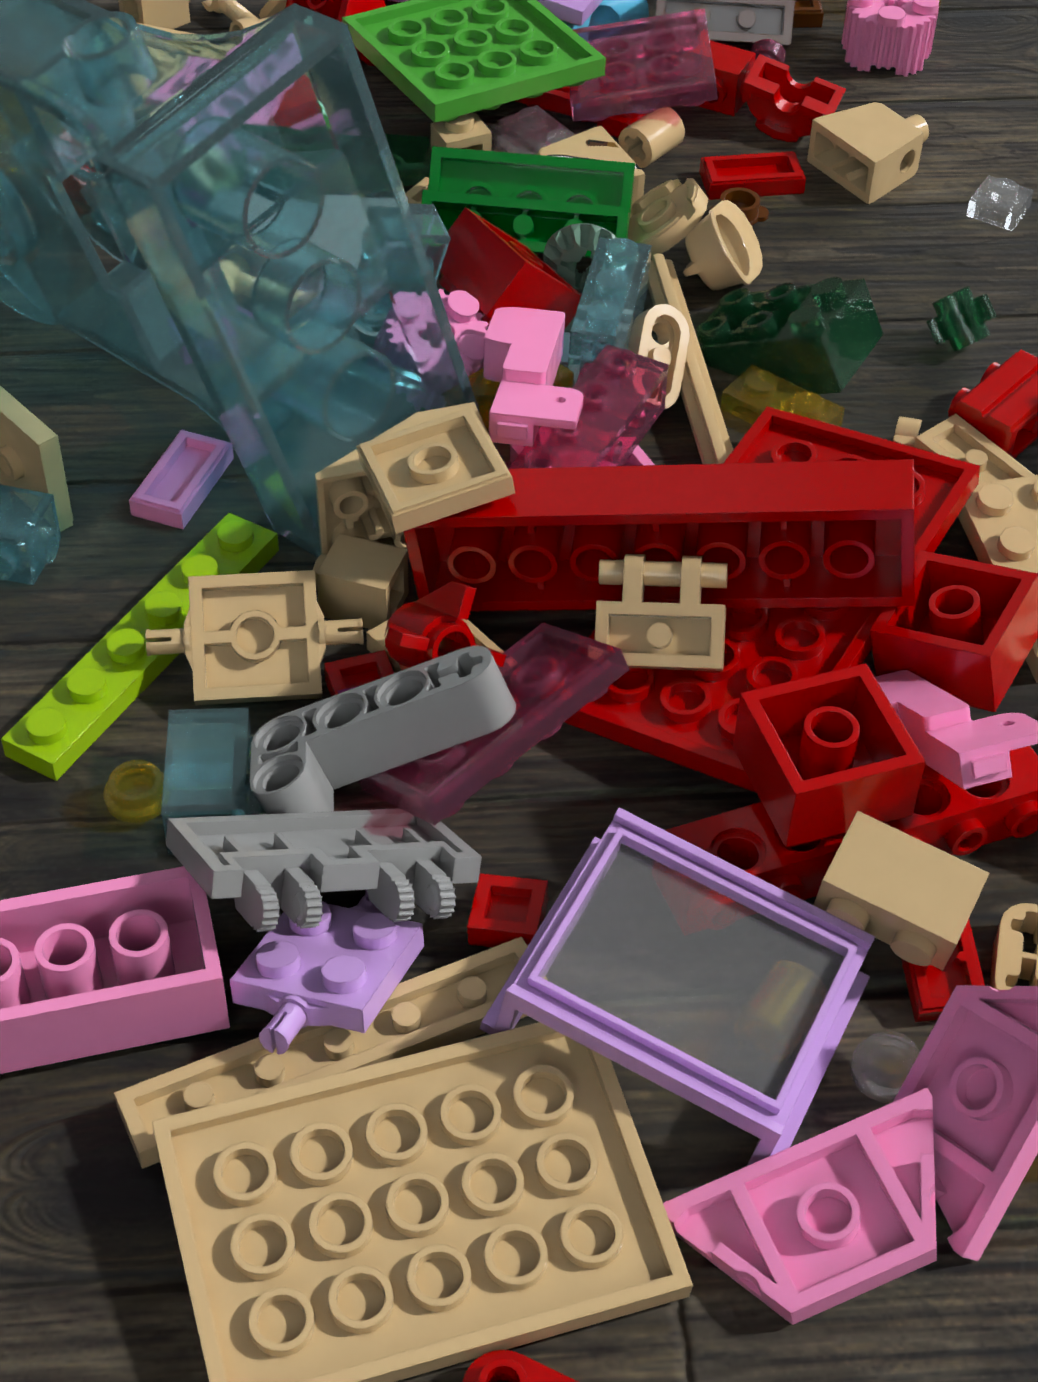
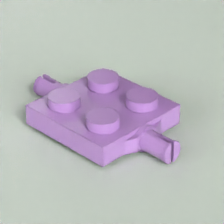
M367 890L359 903L351 908L327 904L322 901V921L319 922V926H316V928L300 929V927H297V923L294 924L283 912L278 918L276 929L266 933L230 979L232 1001L235 1004L265 1010L274 1016L259 1033L260 1043L271 1053L274 1052L275 1048L277 1049V1054L285 1053L300 1029L307 1026H335L365 1033L423 949V923L409 920L392 922V920H389V917H386L368 899Z

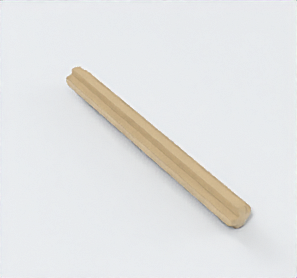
M657 253L653 255L652 260L644 263L643 273L653 305L668 304L675 307L683 314L689 326L690 339L680 393L702 464H723L733 451V447L673 261L665 259L664 254Z

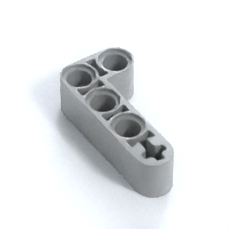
M484 646L462 648L285 713L265 723L255 733L251 742V790L266 814L334 811V789L489 734L503 727L511 720L516 711V703L490 650Z

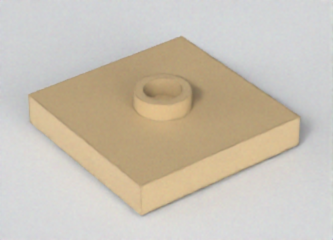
M0 386V484L55 534H58L73 526V514L58 435Z
M472 407L356 446L360 464L395 534L515 494L512 475Z

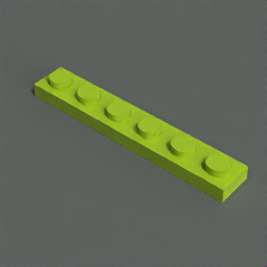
M228 513L1 738L5 756L57 781L179 655L161 654L147 656L145 633L146 629L184 628V621L189 610L188 577L258 573L279 551L278 534L232 513Z

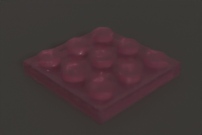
M705 8L572 29L606 57L605 76L587 80L579 86L570 87L573 122L581 120L601 121L609 116L633 112L648 114L659 108L679 105L694 107L703 104L705 101L718 100Z

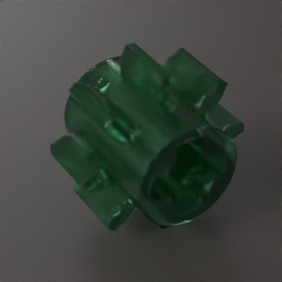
M968 286L932 303L937 317L926 323L936 345L949 340L953 352H956L991 335L986 322L996 318L997 315L987 294L974 298Z

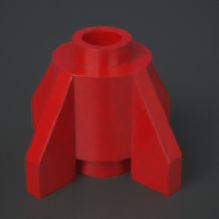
M451 581L419 600L406 603L394 611L385 629V647L389 655L399 663L401 670L462 648L480 646L475 644L473 634L467 623L462 620H468L476 588ZM488 648L497 666L503 667L506 655Z

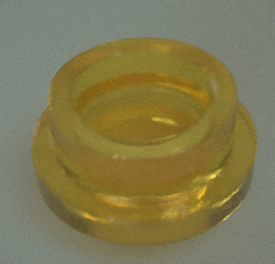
M131 760L120 764L111 772L104 788V801L107 810L115 818L130 823L145 822L156 818L166 810L171 801V787L168 778L156 765L145 760Z

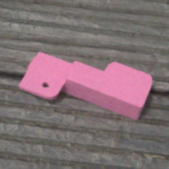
M501 307L495 309L485 334L483 371L484 378L500 382L489 412V436L492 442L533 447L539 426L576 430L583 407V394L573 388L553 386L563 356L564 312L521 307Z
M901 670L875 677L925 759V764L962 789L1011 778L1012 769L1009 751L1038 744V721L1026 714L1003 713L973 721L970 716L969 704L909 670Z

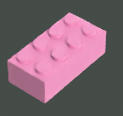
M184 866L0 900V1074L230 1028L223 976L207 894Z

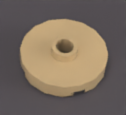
M687 178L684 184L679 179L666 181L651 189L632 205V218L629 223L625 251L627 260L640 262L652 259L654 254L664 253L684 239L697 225L707 210L708 197L695 179Z

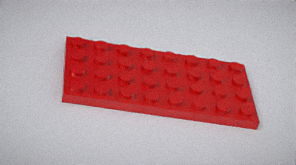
M768 406L723 463L914 459L915 558L920 550L935 552L979 484L980 473L979 465ZM884 607L726 608L723 671L596 667L593 664L594 630L542 697L544 715L756 792L733 749L740 693L862 664L872 649L870 628Z

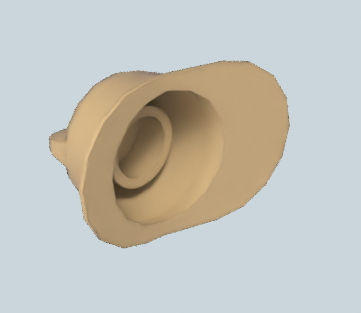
M729 200L720 201L709 211V214L698 222L685 237V245L691 262L683 270L684 276L698 274L704 284L711 290H722L742 283L750 285L762 270V253L753 227L745 214L736 204Z

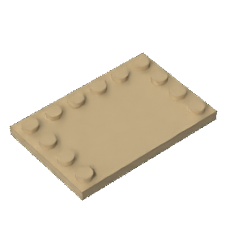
M540 1022L152 1120L209 1382H396L476 1359L491 1351L507 1350L684 1299L690 1296L693 1287L611 1060Z

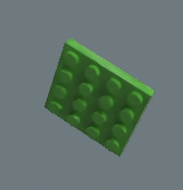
M409 0L342 17L343 36L435 123L454 121L461 115L479 110L497 109L502 104L523 98H536L543 95L544 92L566 86H579L587 80L605 76L606 57L537 0Z

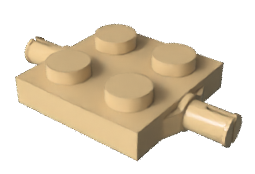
M315 570L189 576V610L184 621V628L146 629L145 633L147 656L185 653L193 671L195 705L322 698L321 663L326 652V645L364 644L362 618L324 621V615L317 602Z

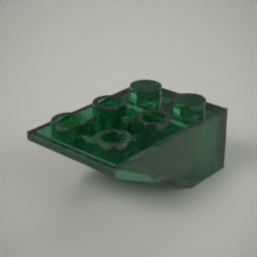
M839 277L827 278L812 285L795 286L793 283H783L770 290L750 292L749 289L741 288L731 291L720 299L718 307L707 320L697 327L696 332L707 366L791 396L841 393L884 334L865 279L842 281Z

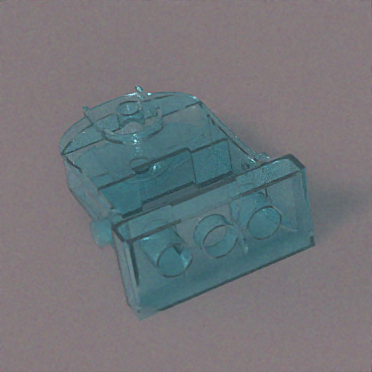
M0 0V301L34 321L50 325L61 324L193 402L218 422L227 432L273 530L318 558L321 552L315 474L357 449V445L374 439L417 412L471 402L475 403L479 411L348 25L293 3L268 19L242 30L211 35L177 34L137 24L135 18L128 13L110 12L85 0ZM90 238L114 259L121 262L108 274Z

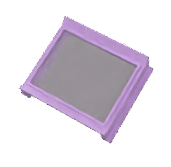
M619 807L602 839L594 837L483 1018L480 1029L490 1035L514 1029L522 1014L537 1020L760 1138L747 1164L748 1166L790 1148L870 976L860 972L859 969L875 936Z

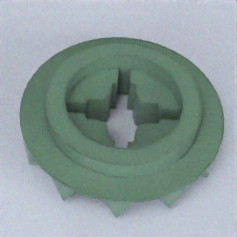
M578 223L559 229L549 238L544 248L543 261L579 293H588L592 300H594L599 292L608 291L612 293L617 282L624 278L626 253L619 239L607 229L594 224ZM587 250L591 251V266L586 269V272L579 273L576 269L577 262L582 259V256L585 257Z

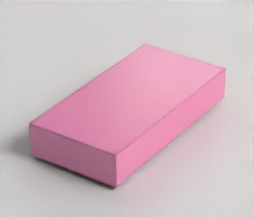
M180 430L129 499L131 515L184 530L234 459L232 443Z

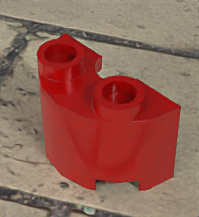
M759 54L743 82L742 91L743 103L747 101L749 110L757 119L755 126L773 139L791 143L797 142L799 137L811 135L813 119L835 113L846 88L815 77L808 84L798 83L790 76L789 65Z

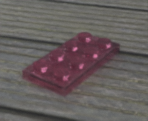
M541 623L503 653L506 655L504 666H498L516 703L515 714L509 722L489 734L359 780L358 782L362 790L435 826L442 819L457 813L468 798L492 779L507 773L512 768L514 762L538 742L557 733L562 723L583 706L602 697L612 683L629 671L621 649L546 623Z

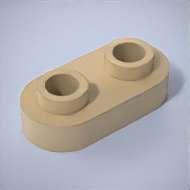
M659 304L643 311L636 317L632 326L622 385L624 395L629 404L643 414H654L671 407L679 398L690 331L683 314L668 304ZM652 330L658 337V343L652 337ZM644 381L649 387V393L645 388Z

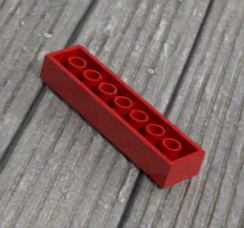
M914 459L508 469L513 478L515 494L403 531L418 598L420 599L447 583L454 581L476 588L471 611L596 610V601L622 602L623 585L599 584L600 559L624 560L625 554H645L646 561L682 562L683 555L702 556L703 562L728 563L727 588L702 587L701 604L725 605L726 608L915 606ZM645 586L644 602L680 603V587Z

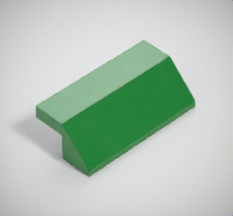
M432 146L428 190L422 191L418 243L438 245L466 207L526 245L535 254H544L547 241L556 231L565 226L578 223L594 224L607 229L619 239L626 251L635 163ZM587 250L585 257L582 256V258H590L591 251Z

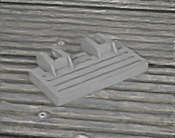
M424 807L168 818L166 846L211 899L234 898L237 911L251 927L254 926V930H257V932L273 931V929H276L278 918L280 917V908L294 924L297 923V927H300V929L316 928V926H319V922L322 921L321 916L323 915L320 892L367 890L368 899L386 917H389V920H392V922L411 920V916L414 915V903L426 914H430V918L444 919L452 917L454 906H456L453 884L478 883L482 856Z

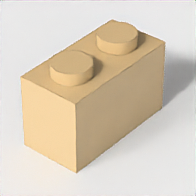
M857 811L822 880L814 906L889 944L897 956L909 963L919 966L932 965L943 970L961 937L990 873Z

